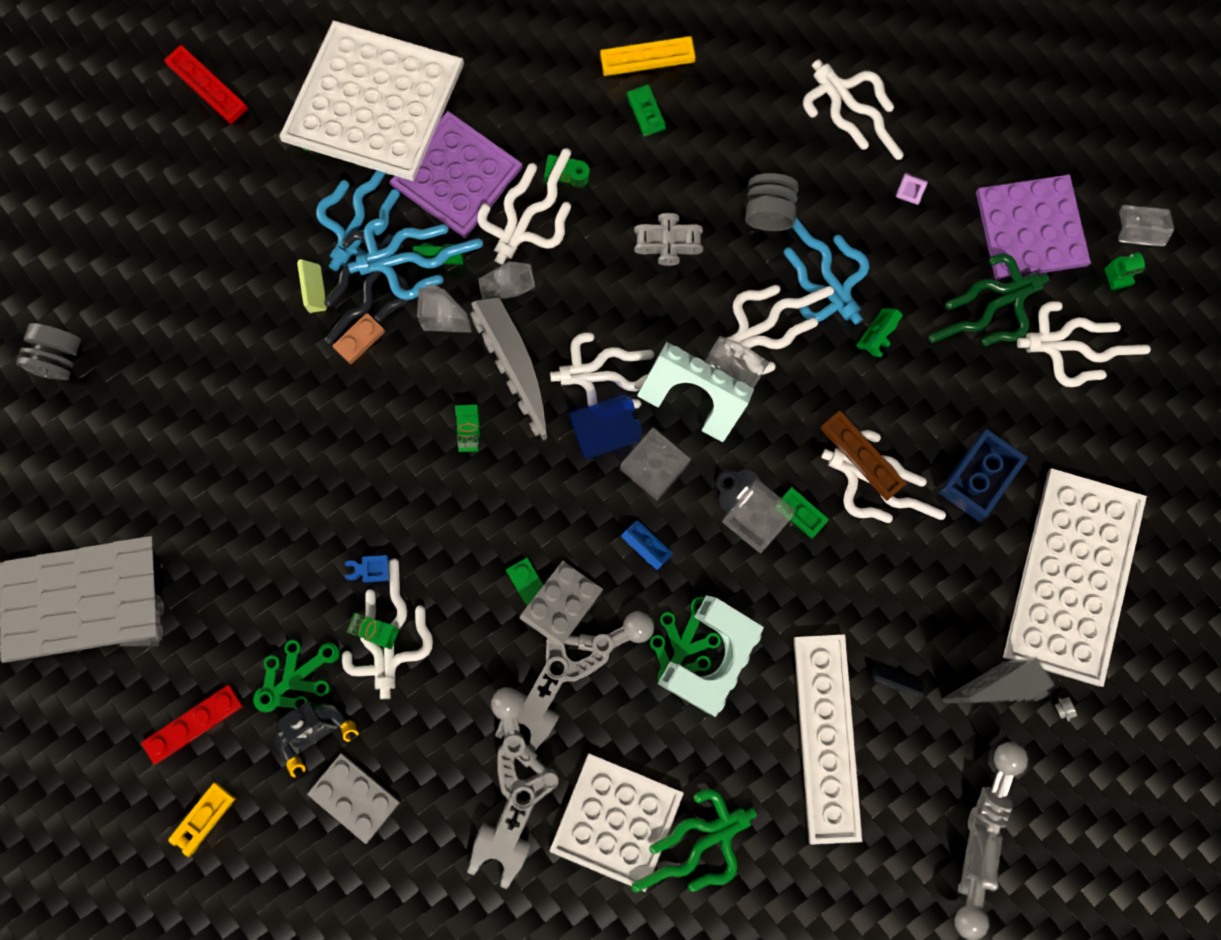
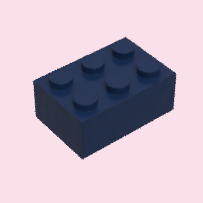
M986 429L976 437L938 493L974 519L980 521L989 515L1027 460V457Z

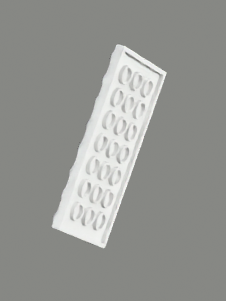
M1052 468L1048 470L1003 658L1019 660L1037 657L1045 671L1099 687L1104 686L1147 496Z

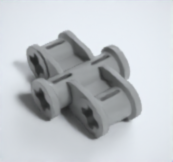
M661 214L658 216L660 225L641 224L635 226L634 232L637 234V245L634 247V251L639 254H660L661 257L658 258L659 264L666 266L676 265L680 262L677 254L693 255L703 252V246H701L703 227L699 225H677L679 221L677 214Z

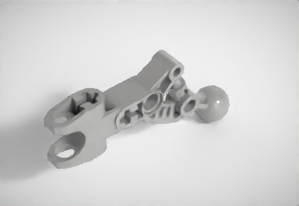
M642 611L631 612L623 621V627L607 635L593 636L581 634L580 637L570 635L562 647L547 638L546 665L528 697L520 693L523 698V709L521 714L517 716L518 723L524 724L530 729L532 736L528 747L533 752L549 736L560 716L548 708L562 683L566 681L575 682L596 671L607 662L613 648L629 640L635 643H642L651 638L654 632V622L649 614ZM565 644L579 646L578 649L593 651V653L583 660L573 662L566 654ZM555 661H561L565 667L564 672L559 676L551 672V664ZM546 673L550 678L559 680L557 685L554 682L551 683L549 690L552 692L551 695L540 696L541 690L538 689L539 686H545L549 680L544 679ZM501 719L495 736L502 739L505 734Z
M512 688L498 690L491 699V709L497 718L502 719L504 728V742L498 750V775L502 793L508 800L496 828L485 823L481 825L474 841L473 853L467 870L468 873L474 875L484 860L490 858L497 859L504 867L500 886L506 889L522 868L531 845L530 842L519 838L531 809L537 801L558 785L557 772L551 768L546 769L536 759L537 755L525 744V739L520 734L517 716L522 712L523 698L517 690ZM516 757L525 767L530 766L537 774L528 779H519L514 768V758ZM525 790L530 793V798L526 801H520L516 797L517 793ZM516 807L518 809L517 821L510 824L509 818L513 817Z

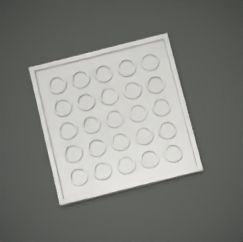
M333 21L284 125L280 139L282 142L414 181L464 65L463 59Z

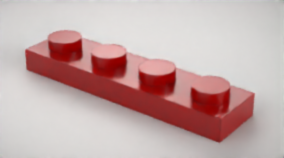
M182 45L164 60L179 77L230 124L248 109L237 96Z
M227 685L141 744L153 764H158L244 707L233 687Z

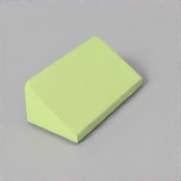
M298 260L305 308L310 313L326 310L320 265L305 260Z

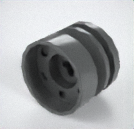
M775 173L760 174L752 177L748 185L749 192L747 197L749 202L746 205V223L751 227L768 231H781L793 227L796 221L797 208L795 203L798 199V182L792 177Z
M35 323L28 324L24 341L34 346V348H21L20 354L28 358L18 357L16 365L40 377L69 380L71 372L63 368L71 369L74 363L64 358V355L77 356L81 339L69 332Z

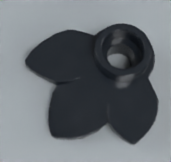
M746 469L737 473L733 470L722 471L717 477L716 484L721 491L719 503L723 510L733 516L739 504L747 507L757 506L758 495L752 486L757 484L760 477L753 471ZM727 477L733 479V485L730 487L724 483Z

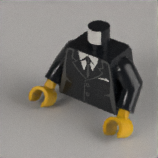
M306 702L277 722L281 729L277 731L275 746L284 761H287L286 766L291 776L296 777L293 772L296 767H301L305 772L301 759L294 757L296 754L298 755L338 727H341L343 739L348 742L351 741L348 733L354 732L358 735L355 722L346 721V717L333 704Z

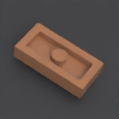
M366 313L333 345V348L351 365L385 330Z

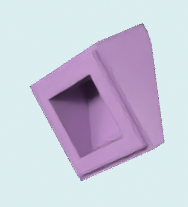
M905 173L896 197L918 205L927 181Z

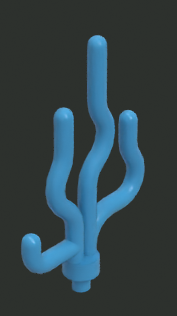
M376 170L372 178L360 185L353 196L355 217L346 231L341 225L326 215L327 208L338 203L349 188V183L346 180L341 181L334 193L323 198L318 204L316 215L319 222L334 231L338 237V243L330 254V257L333 259L329 265L331 269L337 271L341 265H347L353 255L359 256L368 253L358 247L362 242L360 240H356L349 248L343 247L342 241L349 233L358 230L365 217L362 198L379 185L386 174L385 172ZM393 189L382 204L379 218H384L386 225L376 229L373 232L374 237L382 234L387 228L389 212L400 195L398 189Z
M796 217L792 228L809 247L821 252V273L827 283L834 288V293L827 297L831 303L821 311L814 313L808 306L799 308L800 313L807 320L816 318L820 322L838 310L845 320L851 319L855 325L858 324L863 318L858 313L861 308L853 300L851 289L867 275L869 270L867 257L861 251L851 248L842 236L836 235L833 238L834 243L847 257L855 259L860 264L859 270L851 275L842 286L831 272L832 256L829 247L823 241L813 238ZM791 248L784 250L785 256L797 270L798 281L802 288L807 292L813 293L827 287L811 283L808 279L807 269Z
M377 218L370 221L364 229V238L369 253L356 256V262L349 263L348 267L350 273L360 271L361 275L374 271L383 272L388 278L393 294L398 298L409 300L418 297L425 289L441 284L443 277L441 275L428 277L419 281L412 289L403 290L391 266L405 262H414L421 267L436 268L451 256L482 247L483 241L481 239H474L443 249L432 259L424 258L413 252L391 256L398 250L404 239L410 237L420 240L432 238L447 233L448 226L441 224L423 230L404 228L396 233L388 247L378 250L373 232L378 228L384 227L386 220L384 218Z

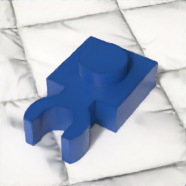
M387 555L362 557V564H358L355 561L345 562V566L355 567V572L352 575H345V578L348 580H356L363 576V582L365 583L390 581L389 556Z

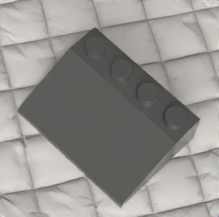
M1037 657L1004 661L942 698V701L944 703L1005 700L1010 702L1017 700L1019 702L1024 699L1025 701L1032 699L1037 701L1049 694L1047 690L1053 687L1054 684Z

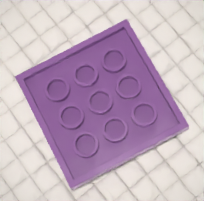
M447 111L438 123L415 180L411 181L394 176L390 180V184L462 237L466 238L478 223L477 216L481 206L488 204L491 207L523 167L522 163Z
M1070 175L979 188L976 191L990 257L1000 253L1011 255L1017 262L1022 276L1033 272L1045 273L1084 267L1090 264ZM1005 263L993 266L995 280L1012 278Z

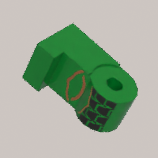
M548 155L544 185H547L549 176L559 156ZM569 158L558 181L567 182L574 187L581 188L588 183L589 167L585 162Z
M1139 252L1126 257L1120 256L1104 268L1111 290L1132 286L1135 283L1133 276L1144 272L1145 263Z
M455 405L459 452L479 451L480 437L478 405Z
M354 613L346 632L391 650L399 628Z

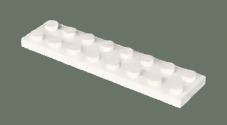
M845 635L794 637L809 844L862 842Z

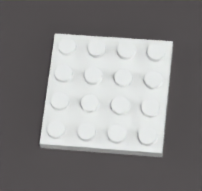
M588 754L549 852L632 886L635 881L653 873L661 852L651 854L649 847L651 844L667 837L683 792Z

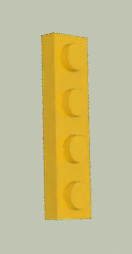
M691 37L600 50L604 76L695 62Z

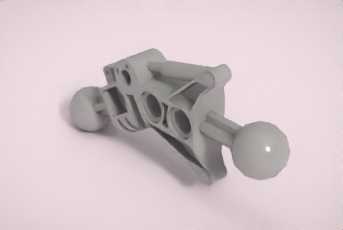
M1004 743L995 751L994 763L998 769L992 788L983 787L977 806L972 809L968 820L970 834L962 881L958 886L959 893L968 895L966 906L961 907L954 918L957 931L968 940L981 939L989 928V920L982 907L985 889L995 891L998 887L997 869L1002 844V836L999 830L1000 827H1006L1007 819H1009L1010 811L1013 807V803L1007 793L1013 776L1022 773L1027 767L1028 762L1026 751L1016 743Z

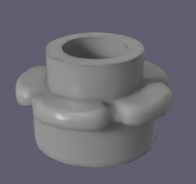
M1059 697V703L1055 704L1061 719L1066 717L1067 721H1070V718L1077 716L1069 697L1064 699Z

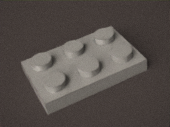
M562 561L523 611L520 619L562 647L603 589Z
M343 753L337 757L307 794L365 844L369 842L400 803L397 798Z

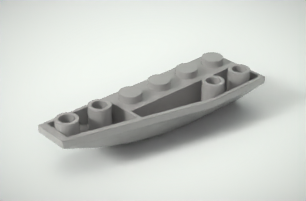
M498 297L471 303L473 312L470 313L472 321L478 333L483 331L482 337L489 353L494 352L498 360L495 363L500 373L503 374L505 372L509 380L506 383L511 393L518 394L521 401L517 403L524 415L529 414L532 420L529 425L535 436L540 434L542 440L547 439L544 409L535 371L523 340L501 300Z

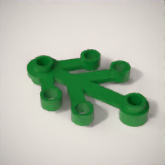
M698 597L692 601L690 606L692 615L681 639L674 624V615L666 612L660 617V623L666 628L675 652L671 660L672 663L681 665L684 657L707 648H716L721 643L720 636L716 633H711L705 639L691 643L700 622L695 618L697 613L696 604L702 603L705 599L704 597ZM666 615L672 618V623L669 625L663 622V617ZM655 635L650 640V646L655 650L661 665L658 671V681H660L670 660L664 649V638L660 635ZM710 636L717 638L716 645L709 644L708 639ZM655 638L661 639V647L657 648L653 645ZM700 656L694 663L682 667L692 673L706 671L710 668L711 662L708 657ZM700 659L707 661L708 665L706 668L699 667L698 662Z
M288 641L285 644L287 658L283 681L274 687L276 670L280 668L281 661L276 656H268L264 660V667L266 668L264 686L258 689L254 695L255 707L262 712H270L277 706L297 709V703L300 699H303L305 703L310 702L304 696H299L295 699L280 696L289 689L314 692L318 696L328 695L331 690L328 682L318 681L316 683L301 680L323 663L336 662L340 657L339 647L333 643L323 644L319 648L318 655L295 671L298 654L301 652L302 646L298 641ZM295 643L297 645V650L294 653H291L289 647L291 644ZM327 648L332 649V655L329 658L324 655V651ZM271 659L276 660V666L274 668L269 667V661ZM320 684L326 685L324 693L318 691ZM267 694L270 697V701L264 704L262 697Z

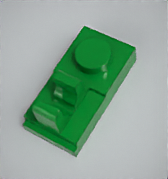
M649 85L627 92L628 101L643 136L665 129V122Z
M882 309L856 346L859 349H867L875 357H882L883 354L880 352L879 347L880 345L883 347L890 346V342L886 337L896 329L903 315L897 309Z

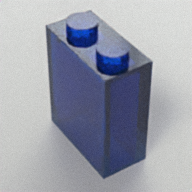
M621 393L568 411L585 460L641 441L639 435L643 434L639 420H634L632 411H635V407L631 397L627 398L626 394Z

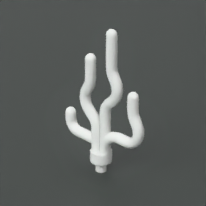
M820 60L813 63L812 66L816 70L814 77L821 85L810 91L803 100V106L810 117L817 115L818 111L812 102L827 92L832 100L831 118L839 128L847 131L861 149H867L869 144L858 128L840 115L842 98L852 111L869 115L873 119L878 137L895 159H902L903 152L885 130L883 117L880 112L872 106L858 103L847 90L862 81H870L874 85L875 96L887 112H891L894 106L884 92V84L881 78L871 71H863L852 78L841 79L834 73L829 64L823 65Z
M565 148L562 150L549 176L547 197L543 201L527 207L518 225L513 203L515 198L524 193L537 170L536 164L530 163L520 183L512 188L505 197L504 208L508 218L505 229L488 222L487 215L490 211V206L488 204L481 206L477 216L478 224L486 232L500 238L495 248V251L498 252L494 260L495 262L503 265L506 258L511 259L518 245L524 241L532 242L543 248H554L563 240L565 234L564 222L571 209L569 202L562 204L556 216L555 234L552 238L546 239L535 233L525 232L535 213L548 209L555 202L558 179L571 155L569 149Z
M773 285L761 291L748 290L740 293L733 302V311L739 323V330L734 335L721 340V346L714 348L717 357L726 354L729 358L741 352L752 372L762 375L773 371L776 367L773 362L763 365L757 364L750 348L757 345L771 349L784 348L798 334L816 327L818 320L811 318L790 328L781 339L777 340L766 336H759L758 334L772 328L783 309L802 308L832 295L834 288L827 286L802 298L782 299L773 306L767 320L750 328L742 308L743 303L747 300L760 301L772 297L780 292V287Z
M1058 301L1048 302L1039 310L1040 333H1027L1025 338H1018L1017 340L1018 348H1025L1027 352L1048 353L1053 360L1056 379L1066 387H1077L1088 380H1102L1106 378L1107 374L1103 370L1085 371L1074 378H1069L1064 373L1063 359L1059 351L1076 350L1093 362H1105L1117 355L1148 354L1151 351L1149 345H1126L1110 347L1102 353H1096L1083 342L1060 341L1069 336L1077 327H1082L1090 332L1101 333L1117 332L1121 326L1116 322L1095 323L1087 318H1075L1067 322L1060 331L1050 332L1048 314L1051 311H1060L1063 305Z
M590 332L581 333L574 337L570 348L572 365L559 366V371L550 372L551 382L561 381V385L579 384L583 386L587 393L589 409L599 418H610L622 410L639 408L641 402L638 399L619 401L607 409L600 408L592 382L609 380L627 391H638L648 375H644L635 382H630L622 375L613 371H593L598 370L610 357H617L624 361L648 360L654 357V352L652 350L628 352L621 348L611 347L599 353L593 362L582 364L580 345L584 342L593 341L594 334Z
M860 431L870 441L879 442L881 439L880 434L874 431ZM835 448L833 452L824 449L821 458L828 460V466L842 471L848 478V486L843 500L848 513L858 518L873 517L885 523L892 522L893 517L887 512L872 507L858 508L855 506L853 498L857 490L858 478L866 482L869 481L840 449ZM882 455L902 479L918 486L926 485L927 480L924 477L904 469L896 459ZM892 496L886 501L883 498L885 503L891 507H910L940 520L946 517V513L943 510L909 497L895 498Z
M392 558L389 561L390 596L397 608V616L390 625L400 628L406 620L407 608L400 595L399 561L396 558ZM369 589L365 594V616L375 620V592ZM420 605L415 609L416 628L423 639L421 649L398 653L394 656L393 644L391 650L384 648L383 654V650L379 645L361 638L364 646L374 655V665L354 666L352 664V653L344 651L342 654L344 670L351 676L375 675V689H380V699H390V689L395 688V669L402 662L424 659L432 650L433 639L426 626L425 608Z

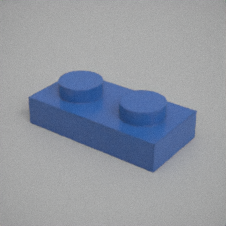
M638 520L621 535L656 570L673 555Z

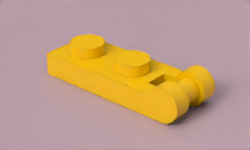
M217 782L213 783L168 841L174 846L178 845L183 849L182 853L190 857L236 798ZM187 831L194 836L190 841L185 837Z

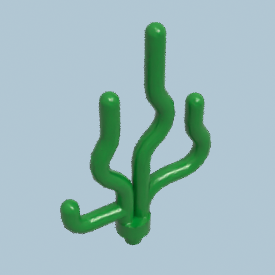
M704 789L694 795L695 802L701 803L711 799L720 818L713 822H707L698 818L685 819L677 825L672 834L651 844L649 852L657 854L673 846L681 840L687 830L692 828L712 834L702 838L693 846L689 859L684 865L663 867L635 881L631 886L632 890L639 892L667 877L688 875L697 866L701 853L706 848L720 841L722 852L727 862L726 871L721 874L703 875L688 884V889L691 892H695L707 885L728 883L734 878L738 867L731 847V840L736 833L751 826L750 820L757 817L753 807L746 811L740 807L729 813L722 796L716 790Z

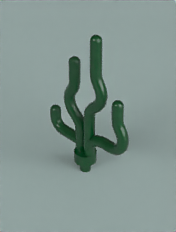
M1000 253L990 257V265L994 266L999 263L1007 265L1013 281L1002 284L991 279L979 280L972 285L967 293L947 301L945 307L948 310H952L975 299L979 292L986 288L1008 294L991 301L985 308L983 316L979 321H962L930 334L928 336L929 342L935 343L961 331L975 332L982 330L988 326L996 309L1011 302H1014L1015 314L1019 321L1018 330L1014 332H995L982 338L981 344L989 346L998 341L1013 342L1017 341L1018 338H1023L1029 329V320L1023 305L1024 300L1030 294L1043 289V284L1049 282L1048 274L1038 275V273L1033 272L1022 277L1017 262L1011 255Z

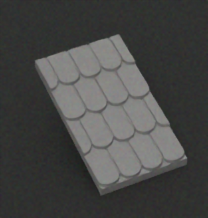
M152 536L1 562V662L5 663L157 637Z

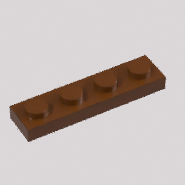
M838 411L820 427L886 501L907 484L841 411Z

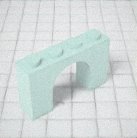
M666 342L637 396L659 408L669 389L676 384L693 383L702 387L710 394L714 402V407L709 413L702 431L723 442L748 405L754 389L746 383L727 375L722 370L705 363L700 358H696L679 347Z
M706 595L695 618L717 631L722 637L725 645V655L722 664L714 673L701 677L678 664L669 662L658 684L704 712L716 717L718 712L723 709L729 691L735 687L737 676L741 669L748 663L751 650L760 641L761 632L764 627L721 600Z

